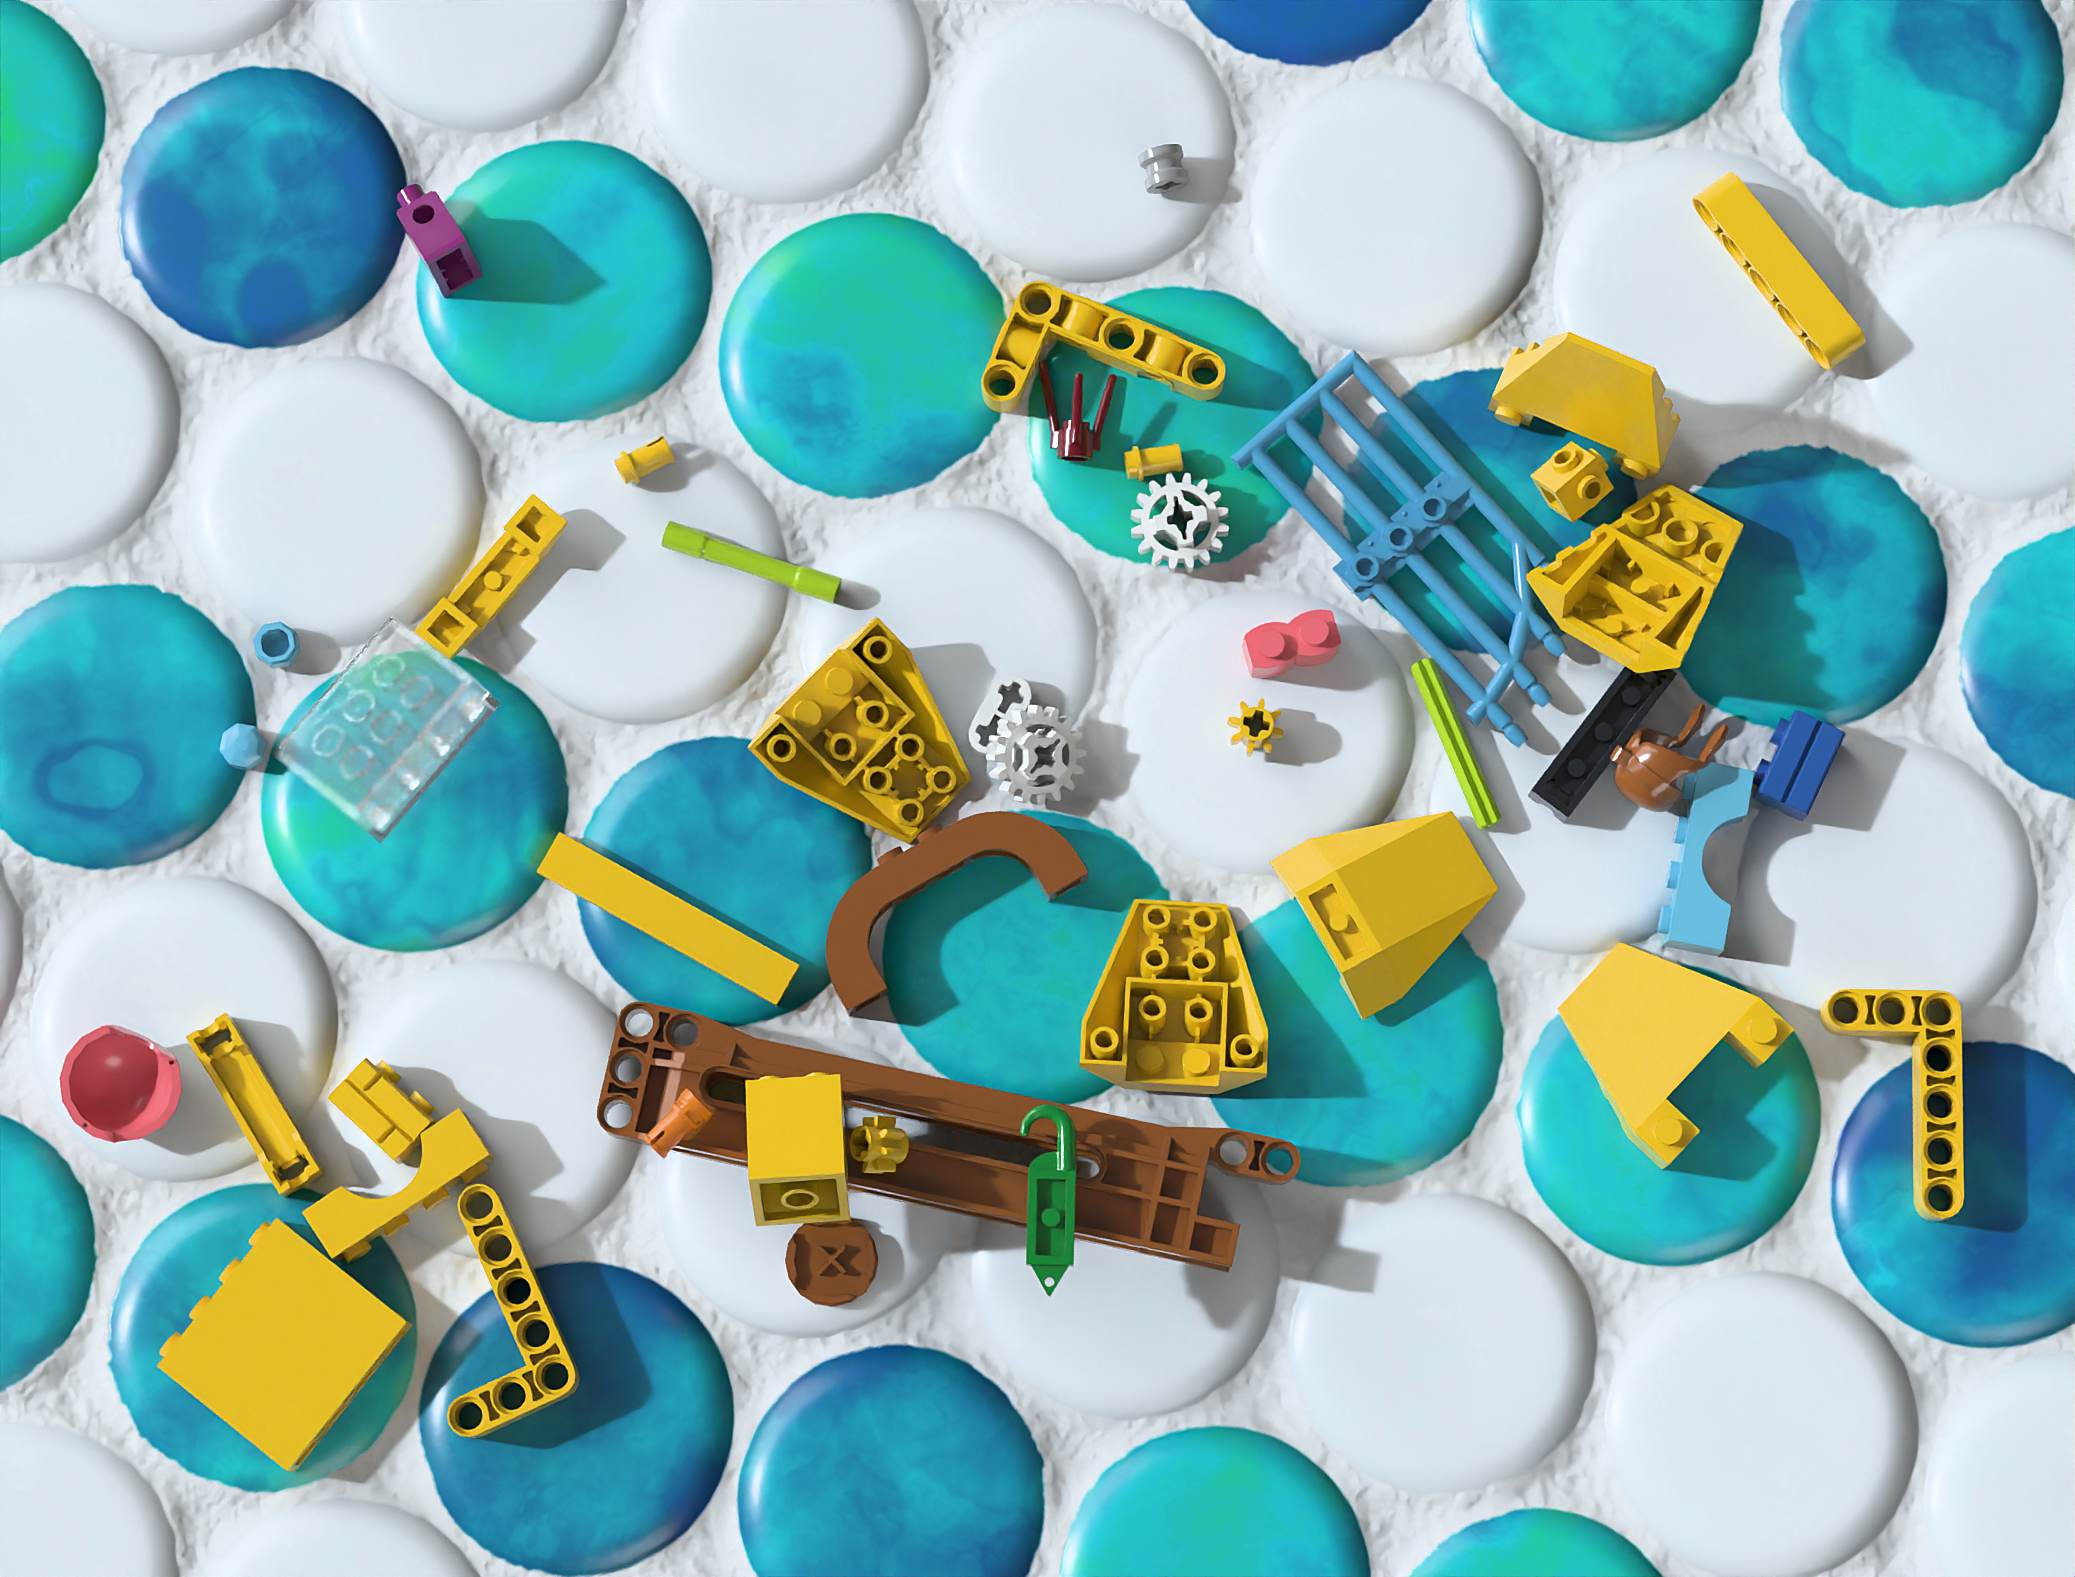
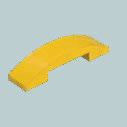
M532 493L503 527L505 532L452 594L447 599L443 597L414 630V633L450 662L480 634L512 599L553 547L568 522Z

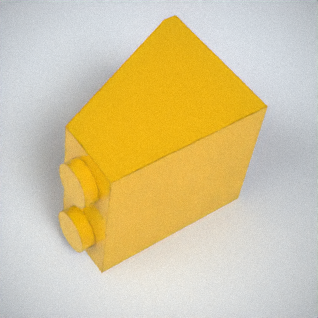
M815 1072L804 1077L781 1078L771 1075L761 1077L758 1080H745L748 1179L756 1226L851 1220L844 1103L840 1074L829 1075Z

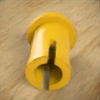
M663 435L628 454L625 451L620 452L621 457L614 460L615 466L626 485L633 481L635 484L640 483V477L668 463L675 462L673 453Z
M1178 443L1139 450L1138 446H1133L1132 451L1124 452L1128 479L1137 478V481L1141 482L1144 476L1183 471L1182 455Z

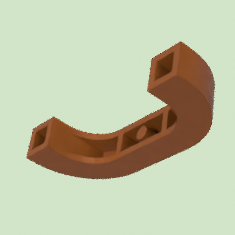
M995 811L963 818L946 828H943L941 824H936L917 836L920 843L905 851L899 846L877 859L879 866L859 878L843 895L832 915L827 932L826 961L834 990L848 1016L889 994L888 988L876 969L869 952L873 928L881 916L888 910L973 861L989 856L1006 857L1023 865L1033 875L1047 901L1050 902L1088 880L1089 872L1074 848L1060 833L1042 821L1024 814Z

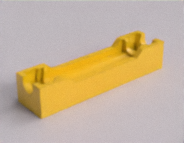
M225 1012L215 1018L213 1024L205 1029L192 1032L186 1038L251 1144L279 1195L286 1198L322 1176L325 1172L233 1018ZM229 1029L232 1034L230 1036L231 1042L228 1040L211 1049L213 1052L211 1054L204 1049V1043ZM300 1156L309 1163L304 1168V1172L289 1181L288 1179L282 1180L281 1176L283 1175L279 1170L280 1168L283 1171L300 1162L298 1158Z

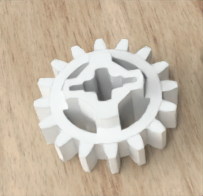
M1169 473L1166 475V485L1163 487L1154 480L1149 482V489L1152 494L1150 497L1146 494H1138L1136 502L1143 510H1132L1131 520L1141 523V525L1131 529V536L1136 539H1144L1138 546L1140 555L1149 551L1154 553L1152 566L1156 567L1162 560L1168 561L1169 572L1174 573L1177 563H1184L1189 573L1193 572L1194 560L1199 559L1206 566L1210 564L1209 549L1214 552H1221L1223 544L1216 536H1228L1229 526L1219 523V521L1228 517V508H1216V505L1221 500V493L1217 491L1208 495L1206 493L1208 484L1206 479H1203L1195 486L1191 484L1190 473H1185L1182 483H1176L1173 475ZM1183 495L1197 500L1202 505L1194 506L1186 501ZM1165 499L1166 507L1163 512L1153 516V519H1149L1154 507ZM1175 507L1177 508L1178 515H1181L1182 520L1187 522L1184 539L1177 525L1172 524ZM1206 527H1210L1209 533L1203 542L1194 547V537L1199 531L1206 530ZM1164 539L1174 545L1176 551L1162 546L1158 540Z
M1032 704L1028 706L1027 712L1024 709H1013V722L1000 719L997 723L1003 733L1001 736L990 735L989 741L997 745L996 752L986 754V759L996 761L998 766L989 773L991 778L1004 779L999 790L1007 794L1014 792V800L1017 802L1027 803L1030 799L1031 804L1044 805L1046 797L1048 800H1061L1059 788L1073 790L1075 786L1070 776L1072 773L1083 774L1084 769L1076 765V758L1086 756V750L1078 749L1075 745L1083 737L1082 732L1069 731L1074 720L1067 716L1059 717V709L1046 707L1043 711L1042 706ZM1042 724L1046 726L1044 729H1038L1035 733L1026 730L1033 725ZM1038 776L1044 777L1047 780L1038 785L1027 784L1029 780L1035 781Z

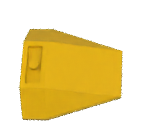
M878 617L872 619L838 645L769 715L747 747L780 781L906 844H910L972 780L910 650Z
M1453 811L1310 838L1270 861L1272 868L1292 902L1298 901L1341 975L1339 982L1362 1021L1402 999L1499 890Z
M1134 899L1082 1020L1080 1068L1123 1089L1220 1094L1266 1078L1268 1028L1227 904Z

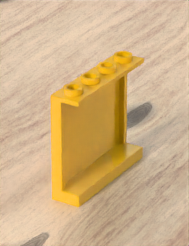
M276 1218L272 1224L265 1221L255 1231L249 1240V1244L253 1247L242 1261L235 1258L225 1268L219 1277L223 1284L213 1297L205 1295L196 1304L189 1315L193 1321L181 1335L175 1332L166 1341L159 1352L163 1359L158 1363L157 1367L287 1472L295 1473L413 1324L373 1295L288 1227L289 1225L284 1221Z

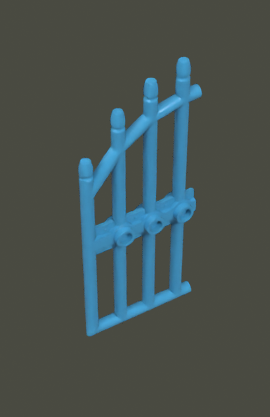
M1353 350L1232 455L1230 460L1240 471H1243L1249 464L1253 463L1342 559L1332 570L1351 593L1355 594L1362 603L1374 594L1473 701V704L1465 712L1466 717L1473 725L1478 726L1487 717L1499 731L1505 733L1504 736L1510 743L1519 748L1528 740V737L1518 724L1513 723V718L1498 703L1511 681L1514 679L1524 691H1528L1529 697L1542 708L1553 699L1543 684H1539L1534 674L1522 663L1530 632L1539 641H1543L1544 647L1557 658L1568 649L1562 638L1558 634H1554L1549 624L1536 612L1533 589L1526 580V575L1532 571V568L1535 569L1540 566L1543 569L1552 562L1547 561V556L1366 361ZM1352 374L1442 470L1424 488L1410 476L1334 394L1333 391ZM1318 404L1330 414L1409 500L1390 518L1301 424L1300 420ZM1285 433L1375 529L1356 548L1267 453L1266 450ZM1473 505L1512 545L1515 588L1454 523ZM1440 534L1516 615L1508 646L1421 553ZM1406 564L1501 665L1486 688L1480 684L1387 583Z

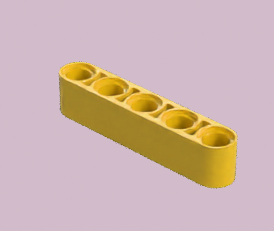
M1729 171L1692 198L1693 206L1703 222L1821 367L1826 370L1832 369L1865 344V336L1855 320L1737 175Z

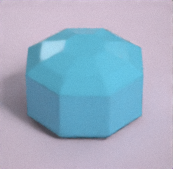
M281 621L263 625L253 639L257 658L273 669L291 666L300 653L297 633Z
M237 723L223 733L220 752L231 767L251 770L264 761L267 742L255 726Z

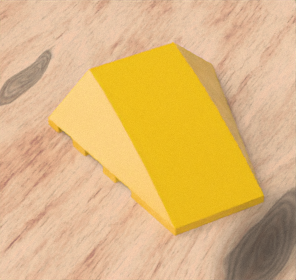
M1666 482L1622 511L1621 518L1612 524L1607 525L1604 523L1591 531V537L1577 547L1573 548L1570 545L1556 554L1555 561L1542 569L1538 566L1527 573L1526 580L1562 631L1636 673L1680 668L1739 540L1744 524Z

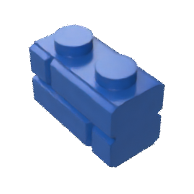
M1795 710L1789 717V720L1780 717L1769 740L1770 743L1776 745L1770 761L1761 758L1754 772L1752 784L1756 785L1757 789L1752 798L1796 820L1803 821L1813 806L1846 733L1799 710Z

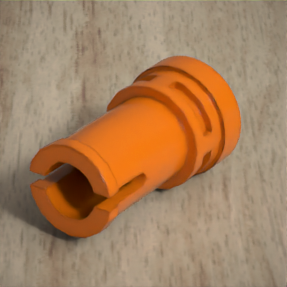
M688 1088L671 1105L673 1109L647 1135L645 1134L642 1137L663 1159L693 1128L697 1130L701 1124L708 1121L714 1115Z

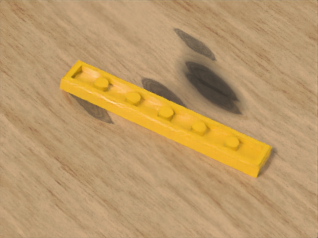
M561 832L558 833L536 871L544 878L778 1007L800 968L797 963Z

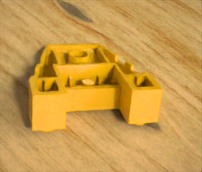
M1569 331L1546 338L1542 347H1540V344L1533 342L1528 345L1526 352H1523L1524 350L1519 347L1512 349L1488 406L1489 410L1495 412L1494 416L1498 420L1511 426H1519L1520 423L1530 426L1533 416H1536L1617 450L1613 462L1621 465L1620 470L1625 474L1642 480L1646 476L1652 479L1656 478L1681 419L1678 414H1670L1673 403L1671 399L1666 397L1663 400L1662 397L1666 388L1655 367Z
M1621 942L1557 1008L1584 1060L1588 1062L1597 1078L1605 1098L1609 1100L1618 1116L1626 1136L1661 1169L1668 1166L1700 1132L1666 1098L1713 1047L1723 1039L1753 1068L1757 1069L1795 1030L1760 997Z

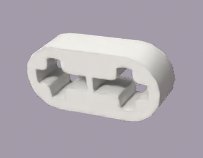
M1011 674L998 678L974 717L968 731L969 744L972 750L979 756L986 758V754L996 752L997 745L992 742L987 747L981 745V736L977 733L980 728L988 730L995 718L1013 722V709H1024L1027 712L1028 706L1031 705V688L1022 677ZM1013 686L1019 687V697L1023 702L1021 704L1013 702L1006 714L1000 712L999 710L1003 705V696L999 692L1002 689L1010 691ZM998 726L997 736H1001L1003 731Z

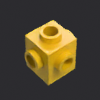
M1572 441L1556 451L1545 464L1531 475L1548 507L1572 523L1577 521L1589 509L1595 507L1603 497L1614 489L1605 473L1609 467L1603 457L1596 450L1590 448L1586 451Z

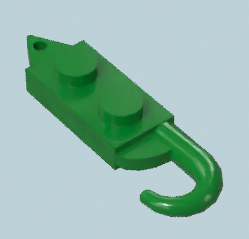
M1045 1104L1036 1106L1025 1115L1021 1122L1020 1134L1023 1137L1028 1136L1033 1123L1044 1118L1052 1120L1058 1130L1057 1152H1047L1037 1156L1030 1163L1028 1169L1026 1266L1032 1267L1047 1296H1051L1068 1267H1074L1077 1133L1074 1121L1065 1110L1058 1106ZM1047 1278L1054 1280V1284L1050 1287L1045 1284Z

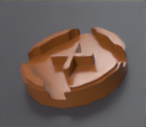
M851 1217V1220L804 1223L788 1242L785 1257L788 1278L798 1293L815 1305L838 1307L851 1304L867 1292L876 1278L879 1259L875 1241L866 1228Z

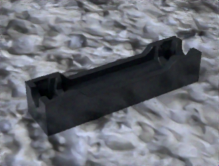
M1624 667L1531 789L1528 797L1537 804L1541 803L1548 807L1557 819L1565 823L1612 761L1610 756L1617 744L1623 746L1671 684L1677 673L1672 669L1652 671L1658 677L1657 680L1661 684L1657 685L1654 690H1651V683L1639 674L1634 677L1631 675L1633 671ZM1552 780L1555 782L1553 786L1567 796L1569 793L1573 795L1569 806L1567 807L1542 787L1545 783L1548 784Z

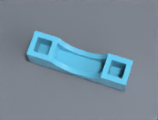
M1710 762L1706 768L1685 775L1682 786L1684 794L1681 798L1688 799L1686 817L1678 816L1673 843L1681 844L1678 862L1670 861L1666 877V888L1673 889L1670 906H1662L1658 923V933L1665 934L1664 947L1717 957L1724 951L1731 905L1715 894L1707 883L1703 873L1702 854L1706 841L1711 834L1725 826L1741 823L1747 816L1754 770Z

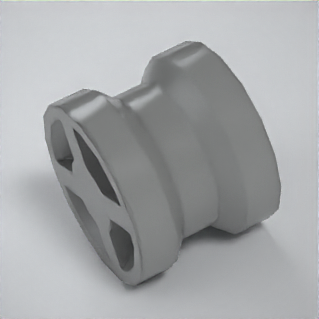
M1165 144L1156 146L1142 152L1138 156L1140 167L1146 169L1145 187L1148 193L1160 194L1171 192L1186 186L1190 182L1188 171L1183 169L1181 165L1184 155L1181 145Z

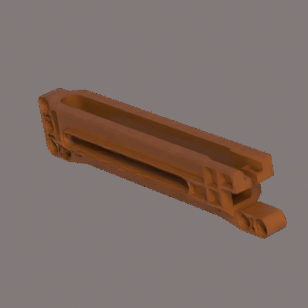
M647 1002L630 1003L620 1012L597 1106L598 1122L610 1136L651 1146L642 1137L645 1134L647 1135L673 1109L671 1105L688 1088L714 1115L708 1121L701 1124L697 1130L693 1128L670 1152L747 1169L746 1106L711 1098L710 1091L712 1086L720 1081H730L745 1085V1080H758L761 1077L771 1075L789 1078L804 1077L815 1072L829 1075L840 1074L845 1107L1057 1152L1058 1130L1052 1120L1044 1118L1035 1121L1026 1137L1021 1136L1020 1127L1025 1115L1036 1106L1045 1104L1058 1106L1065 1110L1074 1121L1077 1133L1076 1156L1094 1161L1099 1168V1172L1090 1179L1076 1177L1075 1240L1229 1273V1269L1232 1267L1241 1224L1197 1215L1207 1165L1215 1166L1221 1173L1228 1176L1270 1185L1289 1183L1296 1176L1301 1165V1156L1298 1149L1292 1143L1283 1139L1232 1128L1167 1127L754 1038L698 1013ZM637 1014H647L653 1019V1026L650 1032L644 1036H634L628 1030L630 1020ZM684 1023H691L698 1028V1037L689 1046H680L674 1042L676 1028ZM627 1059H636L642 1064L640 1077L632 1082L622 1081L618 1077V1068ZM617 1104H625L630 1106L632 1111L629 1123L620 1128L610 1126L607 1121L609 1110ZM845 1127L849 1191L1027 1229L1029 1167L909 1141L907 1156L904 1161L896 1164L895 1172H883L882 1174L862 1172L864 1161L855 1160L850 1152V1137L854 1129ZM1237 1141L1244 1146L1246 1159L1240 1164L1230 1165L1221 1158L1220 1147L1225 1142ZM1273 1151L1285 1152L1292 1161L1291 1170L1283 1175L1272 1173L1266 1165L1267 1155Z

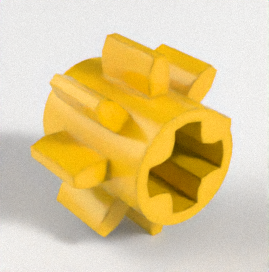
M1263 698L1260 699L1257 707L1251 708L1244 701H1241L1239 704L1241 717L1228 718L1227 725L1238 728V733L1232 736L1230 744L1237 745L1242 742L1247 747V757L1253 754L1254 749L1261 747L1269 755L1272 752L1270 738H1283L1284 731L1274 727V722L1280 718L1281 711L1276 710L1270 713L1264 709L1265 699ZM1253 719L1262 720L1261 727L1264 730L1259 732L1258 737L1249 735L1250 728L1246 726L1251 725Z
M876 1115L875 1118H862L863 1125L857 1126L850 1137L852 1157L857 1161H864L862 1168L864 1173L882 1174L883 1172H895L896 1164L904 1161L908 1153L909 1140L906 1132L901 1128H895L896 1117Z

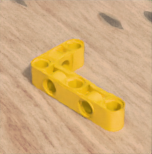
M1034 281L1025 285L1019 292L1010 315L999 332L992 355L982 377L984 402L993 411L1004 413L1013 410L1021 402L1030 379L1034 378V368L1043 345L1049 344V341L1054 342L1056 339L1086 351L1087 356L1136 377L1138 374L1144 375L1170 386V391L1174 390L1200 401L1212 400L1220 394L1224 385L1226 369L1219 355L1188 342L1171 332L1049 283ZM1039 298L1047 301L1051 307L1046 313L1035 315L1027 310L1026 305L1029 301ZM1117 333H1125L1134 342L1129 348L1120 350L1114 348L1110 344L1109 339ZM1198 368H1210L1217 375V378L1211 384L1204 385L1195 381L1192 376L1193 372ZM998 379H1006L1012 382L1015 388L1010 394L999 396L990 390V386Z

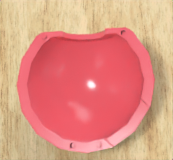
M113 1024L101 1026L82 1036L66 1055L59 1077L62 1102L73 1122L92 1137L113 1143L139 1140L161 1129L175 1112L182 1090L179 1063L170 1051L137 1032Z

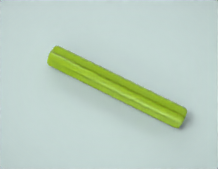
M1432 657L1419 660L1411 667L1413 677L1478 828H1490L1501 821L1500 811L1435 660Z

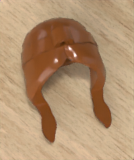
M1703 703L1695 708L1686 726L1676 737L1649 728L1637 730L1626 746L1623 747L1617 744L1610 756V759L1618 763L1614 773L1617 788L1628 800L1644 809L1653 812L1669 810L1672 805L1675 806L1684 794L1676 786L1677 779L1680 776L1702 770L1709 765L1714 754L1721 749L1726 741L1728 726L1723 724L1713 733L1698 759L1680 754L1668 748H1681L1685 746L1694 733L1701 728L1706 709Z

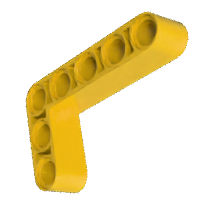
M1842 989L1835 992L1824 1001L1819 1014L1821 1024L1831 1034L1839 1036L1912 1037L1914 1205L1918 1214L1927 1221L1939 1222L1952 1217L1959 1212L1964 1200L1962 1011L1959 1001L1951 993L1941 990ZM1844 1001L1852 1006L1855 1014L1852 1023H1841L1835 1018L1833 1014L1835 1002ZM1882 1002H1891L1898 1007L1901 1014L1898 1024H1888L1881 1018L1879 1009ZM1929 1003H1938L1943 1006L1947 1014V1020L1944 1025H1935L1929 1021L1926 1015V1008ZM1929 1049H1939L1945 1054L1948 1062L1945 1071L1939 1072L1930 1068L1926 1058ZM1930 1095H1939L1947 1102L1948 1112L1945 1118H1937L1929 1112L1927 1101ZM1931 1141H1939L1948 1149L1949 1156L1944 1165L1934 1163L1928 1156L1927 1150ZM1932 1187L1941 1188L1947 1193L1949 1206L1946 1211H1937L1930 1205L1928 1195Z
M483 1184L471 1185L463 1190L458 1199V1211L526 1366L465 1393L452 1401L447 1412L449 1426L458 1435L472 1439L483 1437L569 1397L577 1389L580 1379L576 1363L500 1195L492 1188ZM478 1195H489L493 1203L490 1214L482 1219L473 1218L469 1210L471 1201ZM507 1237L512 1246L510 1255L503 1261H492L488 1254L490 1243L495 1238ZM518 1279L527 1280L531 1288L530 1296L521 1304H512L507 1297V1289L510 1283ZM534 1322H545L550 1331L549 1339L542 1346L531 1347L526 1340V1330ZM562 1364L568 1370V1382L561 1389L551 1390L545 1383V1373L552 1365ZM520 1384L525 1390V1401L518 1409L508 1410L503 1405L502 1393L509 1385ZM468 1404H477L482 1410V1421L475 1429L466 1430L459 1421L460 1411Z

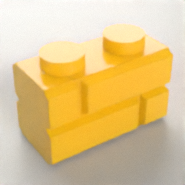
M366 1057L334 1089L328 1099L393 1161L400 1165L421 1143L420 1133L436 1124L430 1117L435 1108L416 1090L410 1096H407L396 1085L402 1077L383 1059L374 1065Z

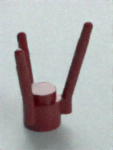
M1040 360V378L1051 432L1050 449H1057V459L1073 462L1092 461L1093 451H1100L1101 434L1114 393L1117 376L1115 374L1108 376L1093 429L1090 431V423L1082 421L1084 376L1082 373H1077L1074 378L1072 420L1064 421L1063 429L1060 430L1048 364L1046 360Z

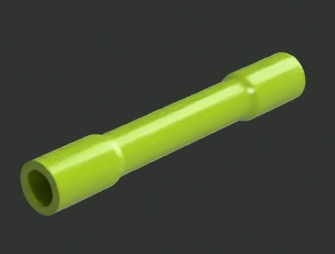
M669 521L662 538L661 546L697 559H707L791 587L798 593L831 604L835 603L841 587L842 578L807 566H797L713 538L708 533L673 521Z

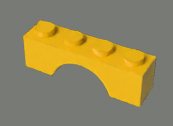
M460 1108L420 1133L422 1143L420 1167L413 1180L400 1192L385 1198L370 1199L357 1196L340 1186L302 1211L333 1260L339 1262L345 1258L348 1263L355 1261L372 1248L368 1242L383 1232L387 1237L396 1234L411 1223L408 1218L410 1214L423 1206L426 1211L437 1207L450 1197L448 1189L462 1180L466 1185L471 1184L489 1171L486 1164L495 1158L467 1115Z

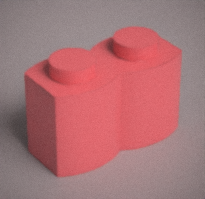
M1319 609L1304 612L1296 616L1288 624L1270 622L1251 629L1244 636L1242 649L1250 676L1257 679H1268L1284 674L1294 665L1315 666L1327 662L1338 653L1341 638L1333 612Z

